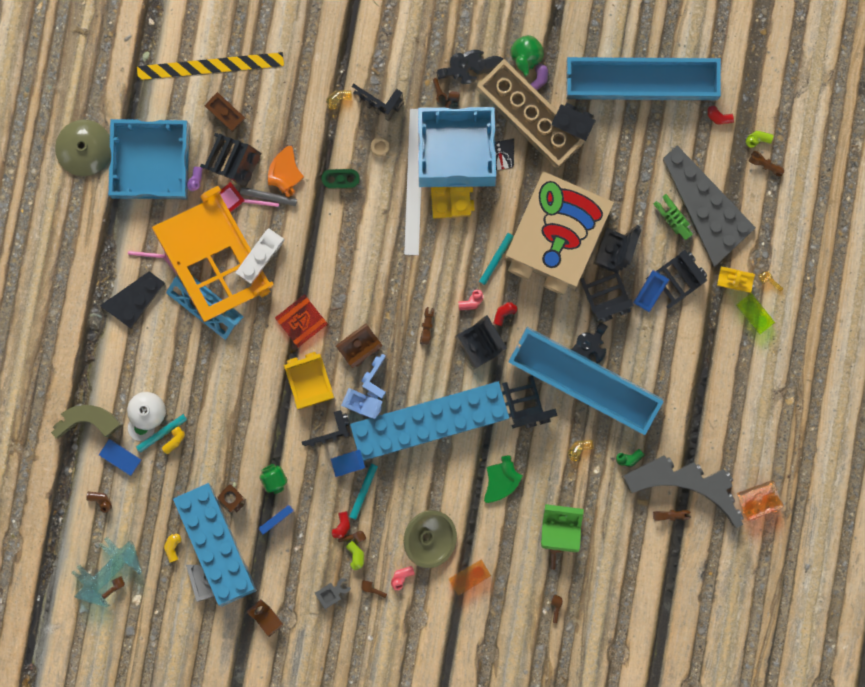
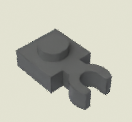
M345 578L340 579L335 587L332 583H329L315 592L324 609L342 599L339 593L350 591L351 587L347 589L341 588V583L346 580Z

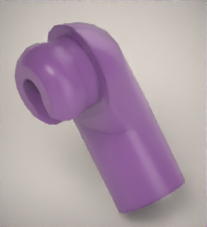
M538 64L535 67L537 79L530 84L536 91L548 81V68L543 64Z
M193 168L192 177L187 181V188L190 191L199 189L203 168Z

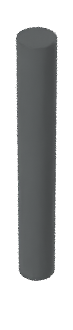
M241 187L240 190L242 195L296 206L297 199L246 187Z

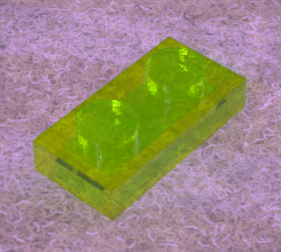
M752 293L736 304V307L759 335L775 323Z

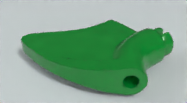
M510 455L502 456V463L486 467L488 487L484 497L485 503L495 502L507 497L519 485L523 475L516 472Z

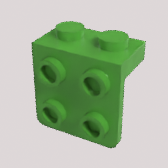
M545 504L542 520L541 547L544 549L579 552L584 509Z

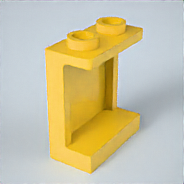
M316 352L306 354V358L298 360V358L287 360V364L283 365L298 410L335 399L321 354H316Z

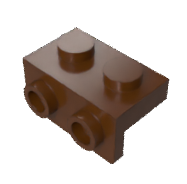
M365 323L338 343L336 348L351 368L363 364L364 359L370 355L376 354L383 345Z

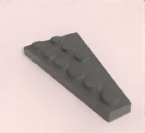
M677 145L663 158V161L703 242L711 263L715 267L756 227Z

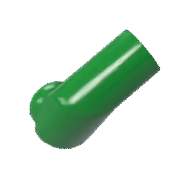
M640 449L636 450L632 455L619 453L616 456V461L621 466L633 467L645 454Z

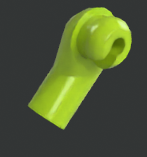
M755 131L746 138V144L750 148L755 147L761 141L771 144L774 135Z
M351 541L346 546L353 554L350 566L353 570H359L364 565V552Z

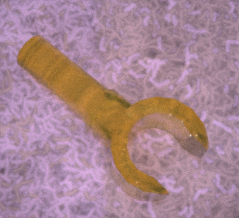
M764 271L758 275L763 284L769 281L780 292L783 290V287L773 279L770 272Z

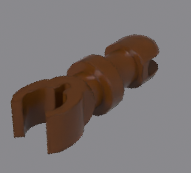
M753 151L748 160L754 165L763 166L762 169L772 171L778 177L782 176L785 172L783 167L771 163L772 160L770 159L766 160L758 151Z
M429 307L425 309V319L421 325L423 330L420 344L425 345L430 342V329L433 328L431 322L434 317V309L431 308L429 314Z
M653 511V519L655 521L670 519V521H675V519L688 520L691 516L684 515L690 514L691 511Z

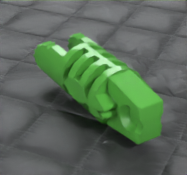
M665 194L663 200L670 208L668 212L658 201L653 203V205L676 235L680 233L687 240L693 235L688 228L690 224L669 196Z

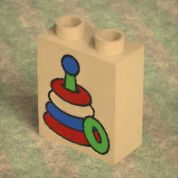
M543 171L504 260L511 262L508 271L529 280L532 272L545 277L546 280L543 287L560 295H564L567 288L575 290L614 202Z

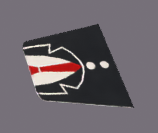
M514 138L495 142L496 170L513 167Z

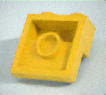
M431 187L433 219L470 217L471 211H475L474 200H470V192H473V187Z

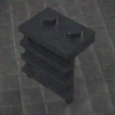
M353 83L351 86L355 89L353 94L356 95L358 102L365 101L369 109L373 106L376 109V114L380 115L381 112L385 114L387 121L391 119L395 111L399 112L404 105L403 92L397 88L385 104Z
M215 133L214 136L217 137V140L205 165L201 163L200 167L246 187L252 178V173L262 153L247 143L245 144L220 133ZM224 140H225L226 142H225V145H224V147H223V149H222V151H221V153H220V155H219V158H218V160H217V162H216L214 168H212V166H213V164H214V162H215V160H216V158H217V156H218V153H219V151H220V149H221V147H222V145H223V143H224ZM235 144L223 171H221L232 145Z
M636 225L625 235L606 228L593 264L617 274L623 270V267L626 268L627 265H630L641 233V226Z
M683 250L675 258L656 270L658 273L663 271L681 295L675 299L665 286L663 291L671 301L666 306L667 309L708 281L706 279L707 273L702 267L698 268L695 264L696 259L690 251L687 253L686 250ZM671 264L690 288L688 291L684 292L668 271L667 267Z
M614 273L589 284H586L584 277L580 279L596 322L602 320V323L612 320V316L618 313L620 316L630 313V309L634 307L632 299L628 298L619 273ZM614 278L617 279L618 285L590 295L588 288ZM621 289L623 295L596 306L594 305L592 299Z
M488 315L484 316L472 327L455 336L473 369L496 358L507 349Z
M533 376L528 377L530 384L509 389L507 382L502 383L504 389L502 394L507 399L505 405L509 406L510 414L508 415L509 418L512 417L514 423L512 429L525 426L526 429L537 426L536 422H539L540 425L551 422L550 418L558 416L556 408L543 412ZM531 388L532 396L512 400L511 393ZM535 400V407L515 411L514 404Z
M341 410L334 412L339 431L302 441V445H310L312 448H315L318 442H322L325 445L328 444L327 440L332 438L335 442L339 441V436L344 435L345 438H350L347 426L350 425L348 415L346 413L343 414Z

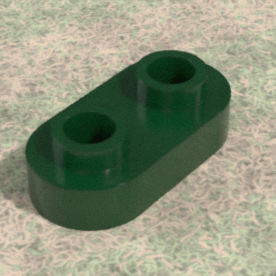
M329 169L322 175V183L328 189H353L360 182V176L354 169ZM349 176L354 177V181L351 183L347 181ZM334 177L335 181L333 183H329L328 178Z

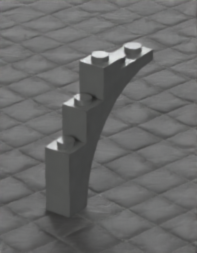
M663 455L622 476L630 493L660 485L690 489L715 503L727 516L734 528L743 525L742 520H744V517L739 509H735L733 505L735 500L731 492L727 493L726 491L733 487L731 484L733 479L729 471L725 472L724 469H721L702 478L701 475L704 474L699 464L696 465L695 462H692L673 472L674 464L670 457L666 458Z

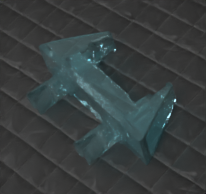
M107 536L104 540L108 546L104 543H100L99 546L110 556L111 560L95 576H91L81 565L77 566L81 574L75 570L72 571V574L83 584V588L74 597L104 607H109L110 604L102 598V594L98 591L125 566V563L139 575L142 574L133 541H128L119 549Z

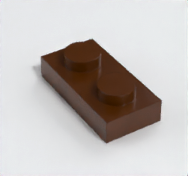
M218 92L204 105L231 132H234L246 119Z

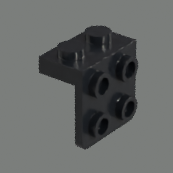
M567 102L565 105L561 104L551 125L586 141L593 125L596 123V120L593 119L594 115L583 111V113L577 112V107Z

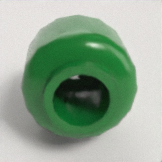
M271 464L261 470L262 473L259 479L265 491L278 494L285 489L284 486L287 484L288 479L282 467Z

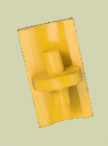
M721 266L717 286L751 293L755 274Z

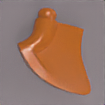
M287 146L274 158L269 167L268 185L278 187L283 194L285 193L286 197H291L295 194L293 186L298 184L304 176L296 166L292 146Z

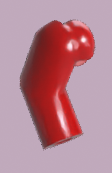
M716 106L708 108L707 115L715 124L734 123L733 113L723 115Z
M507 302L498 307L493 324L502 326L505 316L515 314L518 310L517 306L512 302Z
M348 511L338 513L340 524L332 530L333 538L341 539L349 531Z

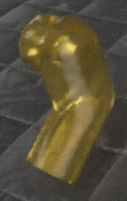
M352 90L334 91L326 99L327 107L329 109H336L337 103L340 100H352Z
M593 440L574 442L568 451L569 459L577 461L583 450L593 449Z

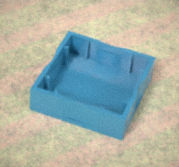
M467 107L463 109L418 108L419 187L496 186L495 107Z
M110 119L111 163L109 167L108 195L112 199L188 200L187 181L190 126L188 121L158 120L146 122Z

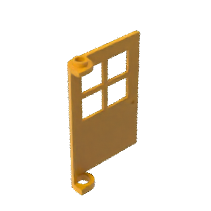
M219 186L206 191L200 196L203 203L152 227L154 234L203 322L259 295L260 297L268 295L271 292L269 289L274 285L272 281H268L262 270L250 287L234 295L230 292L223 277L237 271L251 252V249L223 201ZM230 247L239 265L220 274L211 255ZM207 258L216 276L197 285L187 267ZM219 279L228 298L208 306L200 288Z

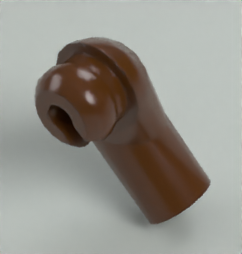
M87 492L86 500L97 502L101 512L107 513L111 510L112 502L105 493Z

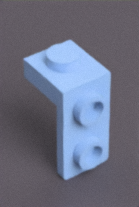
M384 354L381 357L376 356L371 364L374 368L370 373L366 372L361 380L364 383L362 387L368 390L367 395L378 399V397L383 399L386 394L384 390L371 383V380L386 358Z
M348 388L341 406L375 419L381 412L382 401Z

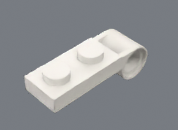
M268 228L235 273L252 284L272 255L281 247L285 239Z

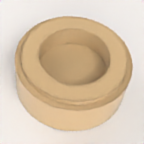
M383 137L375 138L371 143L372 153L378 157L388 154L390 150L388 140Z

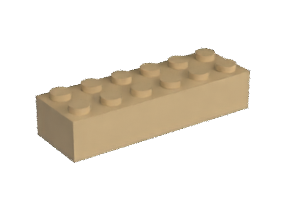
M505 59L477 85V91L555 168L559 169L584 144V140L551 125L557 110Z

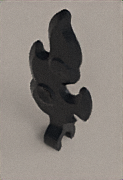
M470 50L463 54L456 53L450 59L449 68L437 70L438 80L453 76L454 79L461 77V84H470L477 80L476 76L469 74L470 70H473L478 75L490 73L503 58L491 56L482 59L481 55L484 52L481 50Z
M600 322L594 335L588 332L581 333L571 350L591 360L590 355L595 354V362L597 364L600 363L606 355V348H600V345L604 344L601 337L608 326Z

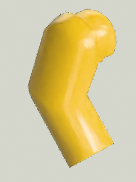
M180 427L172 430L171 433L174 438L162 447L164 453L169 454L183 440L185 432Z
M171 534L165 543L164 550L169 563L178 560L175 548L182 540L179 534Z

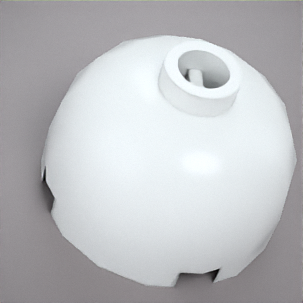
M141 392L129 401L127 415L130 422L136 428L152 430L158 427L164 420L166 407L163 400L156 394Z

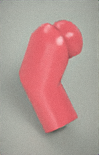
M474 290L468 301H458L459 311L477 309L484 298L482 291Z
M413 566L395 571L391 580V586L394 590H401L405 578L415 575Z

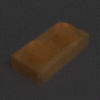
M481 559L450 577L449 581L459 596L489 578L491 574Z

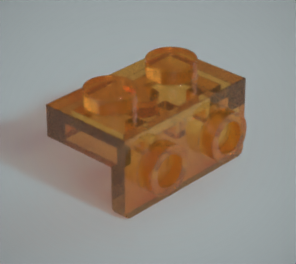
M773 480L737 493L742 512L747 520L758 519L762 515L775 513L784 507Z

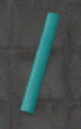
M506 234L480 278L479 282L486 285L514 238L512 234Z
M182 414L137 445V450L141 453L188 419Z
M372 463L349 516L355 520L358 517L378 466Z

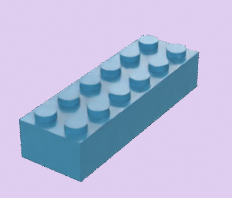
M207 483L173 498L218 605L223 607L256 592V587L212 486Z

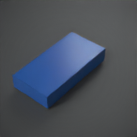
M652 270L633 303L650 313L669 279Z
M111 439L107 441L99 456L130 476L133 475L142 459Z
M360 450L331 458L335 477L365 468Z
M291 505L286 506L259 527V530L262 534L267 533L295 510Z

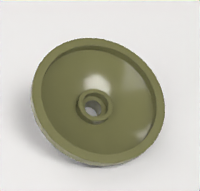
M73 121L61 130L56 139V157L60 165L73 175L84 177L97 174L107 166L111 159L110 135L103 126L94 121ZM80 143H85L83 149H79Z
M436 510L421 512L410 521L405 530L403 543L406 555L414 564L420 567H437L443 564L453 553L457 541V532L453 521L446 514Z

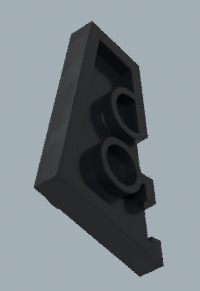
M148 271L101 304L100 307L131 329L164 286L165 282Z

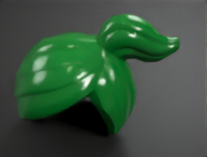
M527 35L518 38L513 43L510 54L519 70L523 72L524 76H528L529 69H533L534 66L542 61L544 49L534 36Z

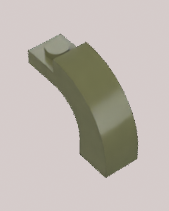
M79 405L61 413L65 421L60 420L53 426L54 430L51 433L55 438L59 439L75 425L82 422H90L105 437H109L122 426V423L111 412L93 405Z

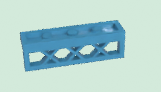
M177 275L166 294L203 322L196 307L190 304L189 299L191 298ZM193 277L197 285L201 283ZM175 286L181 290L182 295H178L173 291ZM206 286L200 288L208 306L222 301L220 297ZM233 308L203 323L226 340L244 316ZM219 323H223L228 327L226 332L220 328Z

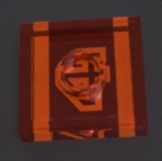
M305 294L275 317L298 348L329 325Z

